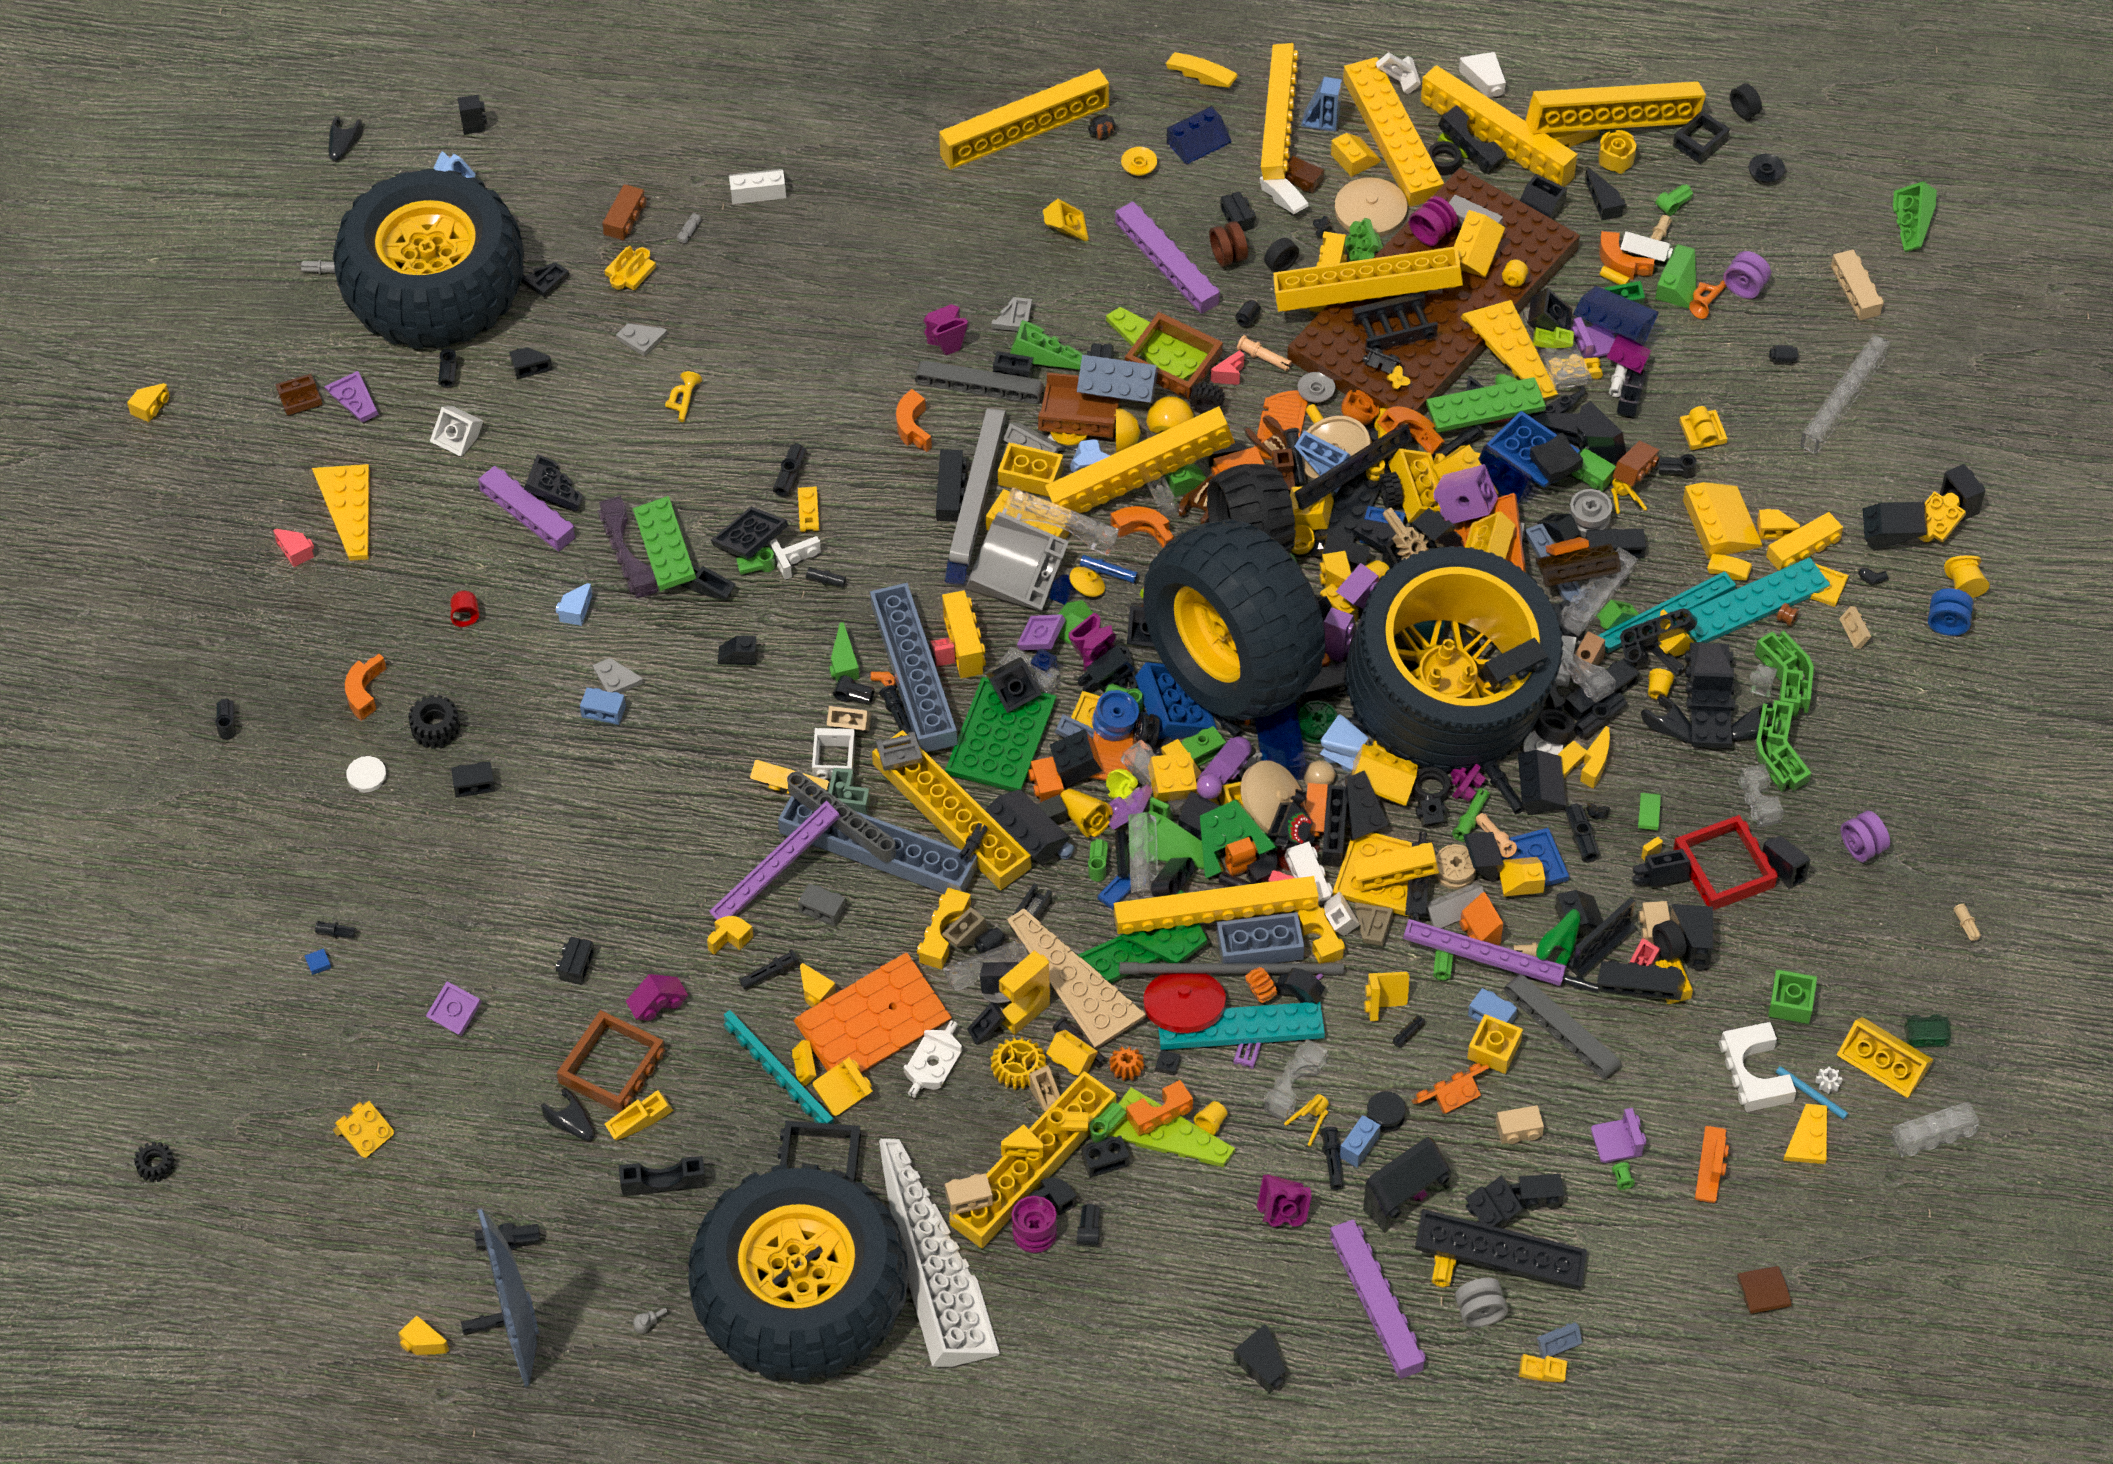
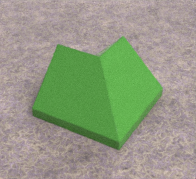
M1083 600L1066 603L1057 614H1062L1066 619L1057 638L1070 645L1072 643L1069 639V632L1093 614Z

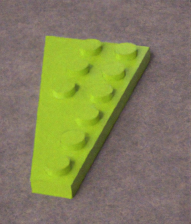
M1122 307L1106 315V321L1131 346L1135 344L1150 324L1149 321ZM1157 330L1140 352V355L1148 363L1157 365L1158 368L1187 381L1208 353Z
M1132 1087L1118 1103L1125 1112L1127 1106L1143 1098L1153 1107L1162 1106ZM1181 1116L1174 1118L1168 1124L1156 1127L1148 1134L1144 1133L1138 1136L1125 1117L1109 1134V1137L1121 1135L1123 1141L1134 1143L1138 1147L1166 1154L1167 1152L1178 1154V1157L1186 1158L1187 1156L1198 1159L1199 1162L1223 1168L1235 1153L1234 1147ZM1099 1128L1096 1133H1101L1104 1129Z

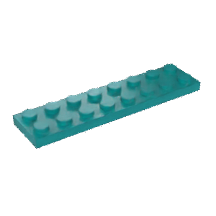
M1809 557L1690 609L1689 611L1697 618V625L1693 630L1686 633L1695 643H1708L1779 612L1784 603L1792 606L1811 598L1812 594L1821 593L1825 588L1830 587V583Z
M1306 1002L1225 1008L1223 1015L1215 1024L1204 1030L1192 1033L1171 1032L1158 1027L1160 1050L1325 1038L1320 1002L1317 1004Z

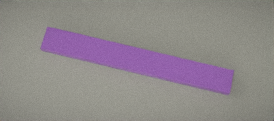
M827 801L824 802L709 912L716 920L725 916H736L841 815Z
M1411 919L1408 920L1403 939L1559 986L1561 985L1566 968L1565 965L1548 960H1540L1535 956Z

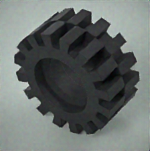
M1200 382L1198 385L1195 384L1189 400L1190 406L1194 407L1195 411L1199 410L1198 413L1208 412L1216 407H1220L1222 410L1225 392H1223L1222 388L1219 389L1218 385L1213 386V383L1208 385L1207 382H1204L1202 385Z
M1396 472L1380 474L1379 486L1384 506L1390 508L1402 505L1403 493L1398 474Z
M152 1141L150 1146L148 1143L144 1144L146 1148L141 1146L139 1148L140 1153L136 1151L134 1162L140 1177H143V1180L147 1181L149 1178L150 1182H154V1179L160 1182L161 1177L164 1180L167 1178V1173L171 1175V1169H174L175 1162L171 1150L166 1144L163 1146L162 1142H158V1145H156V1142ZM153 1157L162 1158V1162L158 1166H147L149 1159Z

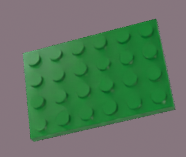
M982 677L958 736V745L954 746L945 772L950 776L1008 791L1022 790L1028 776V770L1031 768V761L1035 758L1057 701V696L1041 692L1040 696L1007 713L988 678Z

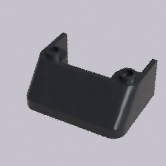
M1431 1137L1424 1138L1376 1171L1366 1181L1363 1210L1384 1233L1388 1231L1389 1220H1394L1401 1215L1403 1203L1432 1183L1436 1186L1442 1185L1446 1190L1450 1188L1452 1172L1437 1143Z

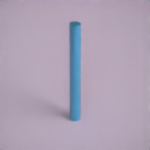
M1780 1066L1777 1069L1776 1073L1778 1075L1790 1074L1795 1087L1821 1105H1826L1827 1109L1843 1120L1846 1119L1849 1114L1783 1067Z

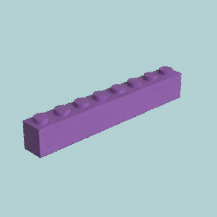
M1132 201L1115 211V223L1201 314L1219 304L1220 292L1218 288L1209 282L1206 275L1201 274L1197 266L1191 263L1185 253L1181 252L1175 243L1165 236L1164 231L1159 229L1154 221L1146 216L1140 206H1137Z
M1354 1219L1331 1227L1329 1238L1400 1380L1423 1371L1426 1358L1421 1349L1418 1350L1416 1346L1417 1340L1414 1333L1410 1332L1407 1327L1406 1316L1401 1314L1398 1309L1397 1298L1392 1296L1389 1291L1390 1285L1386 1278L1383 1279L1379 1262L1377 1260L1374 1261L1372 1257L1373 1252L1370 1244L1365 1243L1363 1239L1364 1233L1361 1226H1357Z

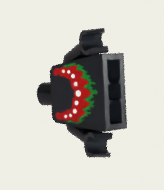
M1298 789L1295 790V796H1291L1293 802H1280L1267 834L1269 838L1276 840L1274 845L1281 851L1306 842L1312 844L1315 840V835L1310 832L1313 821L1308 816L1303 805L1306 792Z

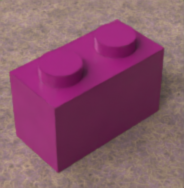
M1617 335L1606 358L1641 373L1652 350Z

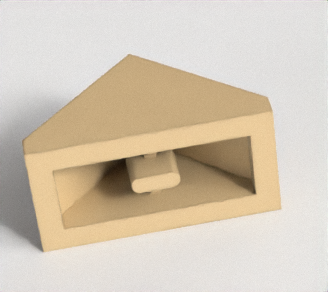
M1048 1065L1029 1073V1089L1044 1112L1060 1097Z

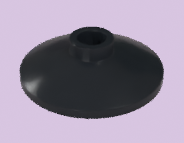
M1759 154L1751 159L1749 172L1759 181L1774 182L1784 175L1785 165L1775 155Z

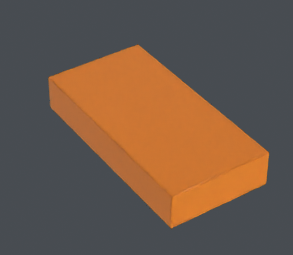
M1578 537L1547 545L1546 552L1557 556L1589 547V540Z

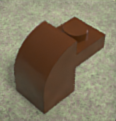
M1292 449L1273 450L1272 466L1282 473L1290 493L1291 488L1295 487Z

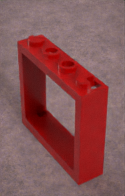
M1740 815L1675 838L1673 850L1684 849L1690 860L1689 877L1705 905L1713 907V910L1775 888L1776 879L1778 878L1777 872L1769 865L1767 855L1760 850L1758 840L1751 835L1747 822L1743 821ZM1736 830L1763 877L1716 894L1689 847Z

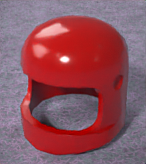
M459 591L452 596L450 600V619L452 623L461 628L474 624L479 618L478 600L475 594L470 591ZM454 612H470L471 618L469 621H459L453 617Z

